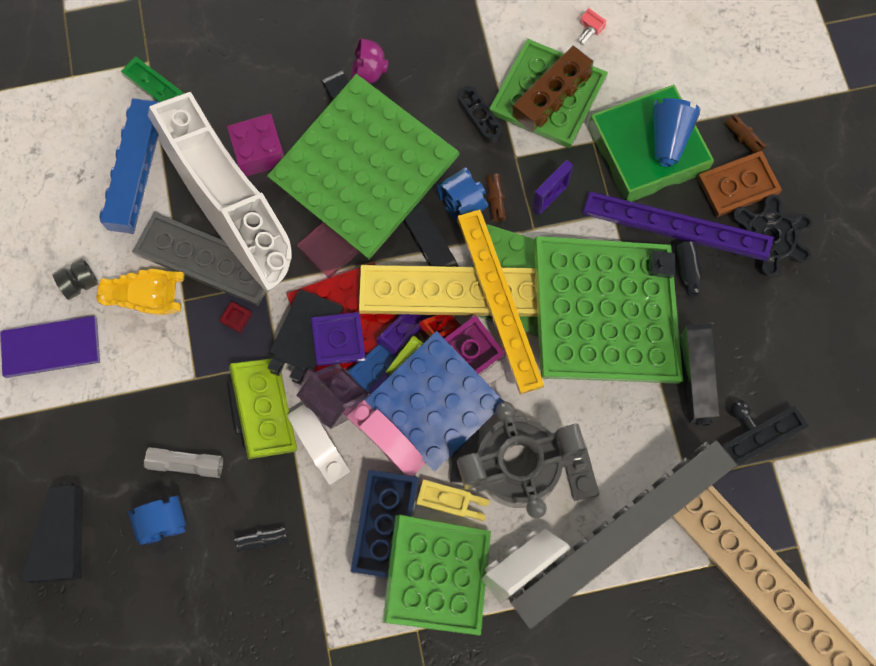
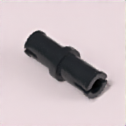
M285 526L266 531L258 529L256 533L235 536L234 538L237 553L259 547L262 550L266 549V546L288 542Z

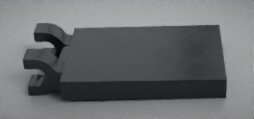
M300 289L269 352L272 356H275L267 367L270 373L279 377L284 364H289L295 367L290 374L292 382L302 385L307 371L315 373L317 368L311 317L342 314L344 307Z

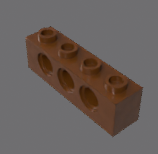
M573 45L513 105L512 116L531 132H534L537 127H543L549 119L548 116L553 111L556 113L562 107L563 101L567 97L571 98L578 90V86L590 79L593 74L592 67L594 61ZM535 104H543L544 106L539 107Z

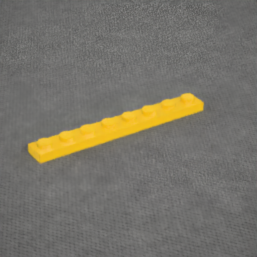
M481 210L459 215L457 220L519 394L522 395L544 387L542 377Z

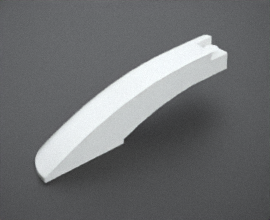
M191 92L149 106L148 117L159 134L158 140L208 220L266 292L272 290L283 280L288 271L291 261V245L286 232L263 193H259L234 162L215 134Z

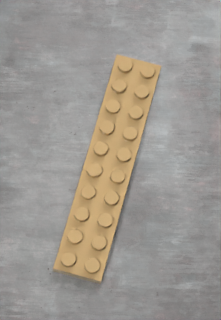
M712 485L672 516L675 522L808 666H876V660Z

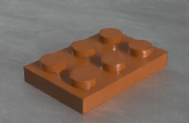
M762 151L706 171L697 177L716 217L733 212L740 207H746L762 201L770 195L780 194L782 191Z

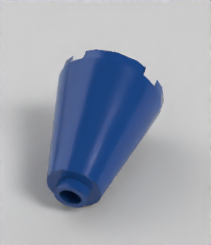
M664 98L663 103L659 104L658 100L654 102L655 160L659 162V165L673 167V164L679 163L700 115L701 109L697 104L696 108L690 107V101L675 98Z

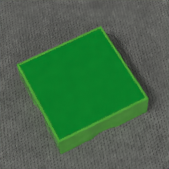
M674 84L591 115L588 129L600 154L610 167L612 178L623 200L632 202L651 195L666 186L680 184L698 177L699 174L709 171L714 162L696 125L679 163L673 164V167H664L655 160L653 104L656 100H658V104L663 103L664 98L682 99Z

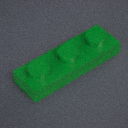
M136 56L121 70L122 75L159 103L184 94Z

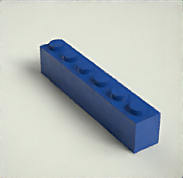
M132 98L130 107H127V120L125 126L121 129L120 147L118 146L116 149V163L110 172V186L105 191L106 201L99 215L100 222L107 231L135 233L159 135L148 117L149 106L158 104V101Z

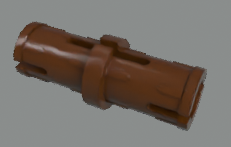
M733 114L725 122V125L736 134L737 140L740 143L743 142L753 153L763 151L767 147L754 133V129L748 127L737 114Z
M490 174L486 176L489 193L487 201L491 207L492 222H499V218H501L502 222L506 220L503 202L505 195L501 189V177L499 174H493V183V178H491Z

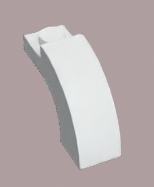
M308 402L287 414L300 440L329 485L350 473L348 466Z

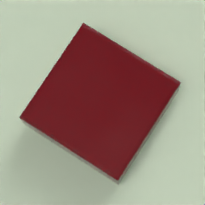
M231 301L219 322L241 334L253 314L251 311Z

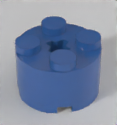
M467 168L459 170L436 186L440 200L445 199L448 205L445 208L457 223L459 215L477 210L482 212L488 207L483 197L486 193L483 185L479 181L474 182Z
M178 496L170 497V501L165 503L162 500H158L128 512L136 542L139 541V545L158 542L162 540L161 535L163 534L164 537L186 532L185 526L187 525Z

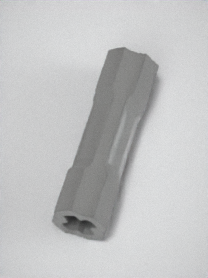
M149 447L146 451L144 466L148 470L175 471L220 478L223 458L217 455H198Z

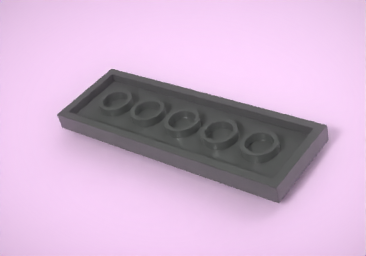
M155 212L152 214L132 251L136 256L172 271L183 272L184 276L258 307L266 293L263 287L234 255L225 241Z

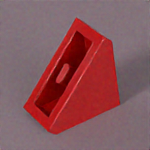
M436 315L419 323L420 334L425 340L436 331L443 338H446L461 326L453 315Z

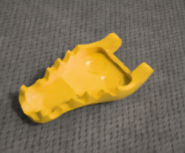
M148 269L139 270L136 274L120 275L119 279L101 278L97 287L96 299L100 305H114L151 315L178 313L181 311V304L174 302L176 283L184 281V273Z

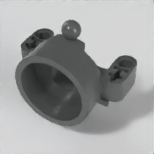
M501 402L497 405L495 413L497 418L502 421L495 424L485 435L478 453L469 454L457 460L464 489L475 488L477 493L485 491L493 500L504 506L526 508L529 516L535 519L541 518L547 510L543 500L556 487L563 467L574 464L572 459L583 455L587 449L579 424L567 425L558 429L555 433H551L547 428L535 421L527 420L524 417H514V406L509 402ZM522 445L533 451L537 464L532 473L526 476H516L506 469L503 458L509 448Z

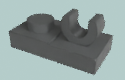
M586 449L583 455L572 459L574 464L565 467L574 501L600 495L588 450Z

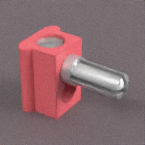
M590 8L581 17V24L587 30L579 38V43L584 45L593 34L598 36L606 27V20Z

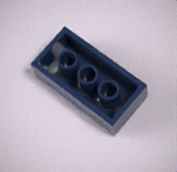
M368 470L350 570L352 574L388 580L395 518L397 515L414 517L419 488L418 477Z

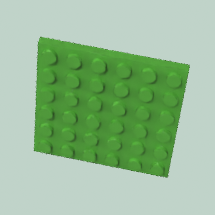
M356 74L267 176L370 260L460 154L458 150Z
M535 237L534 257L540 373L542 379L677 384L683 382L674 277L670 279L649 276V253L652 250L672 253L671 245Z

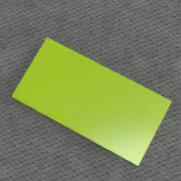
M272 359L232 363L229 366L248 459L291 453L298 450L293 426L287 416L290 412L281 374L279 377L271 374L267 368Z

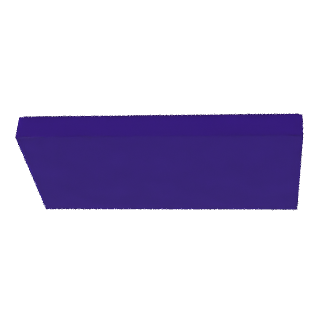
M95 316L0 331L2 376L4 378L100 363L98 324Z

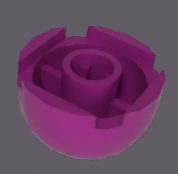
M360 38L354 54L356 58L352 65L351 79L357 74L369 84H372L380 78L382 73H386L388 60L384 59V51L379 44Z

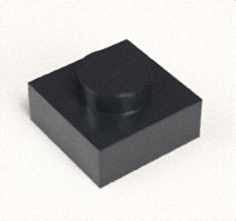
M652 250L649 253V276L670 279L674 277L675 253Z

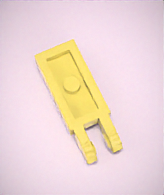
M423 480L416 504L458 517H468L484 522L486 515L467 510L469 501L485 507L489 506L490 500L471 495V492Z

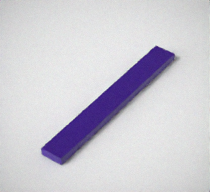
M590 191L583 211L585 216L688 242H696V244L767 261L774 238Z

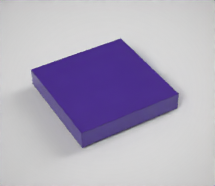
M568 160L535 191L532 209L535 214L541 215L569 186L573 164Z
M359 312L311 317L317 366L366 360Z

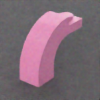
M365 399L347 416L349 421L364 433L403 475L413 477L426 464L422 460V455L412 443L378 409L374 411Z

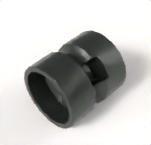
M83 258L70 264V269L63 268L52 274L55 283L67 300L81 294V289L89 290L98 285L93 271Z

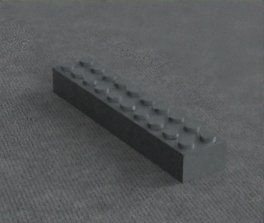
M717 440L711 445L706 441L691 454L693 457L691 461L687 457L671 469L674 473L672 476H669L667 473L652 484L653 491L649 492L645 489L632 500L635 505L630 509L625 505L612 516L615 521L610 525L605 521L592 532L595 536L591 540L585 537L573 546L575 552L568 557L564 553L552 563L555 568L549 573L544 569L532 579L535 584L529 589L523 586L511 596L514 600L511 604L527 626L532 629L737 466Z

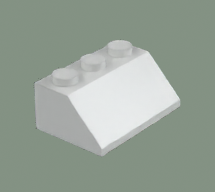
M546 529L542 530L539 534L534 530L524 538L526 544L520 548L515 545L504 554L507 557L499 564L496 560L484 570L487 574L482 580L499 603L502 604L512 594L570 549L569 545Z

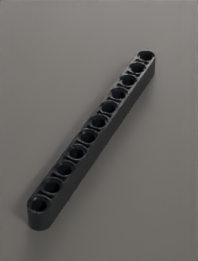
M342 70L321 80L331 101L349 83ZM419 201L402 222L428 266L459 267L422 202Z

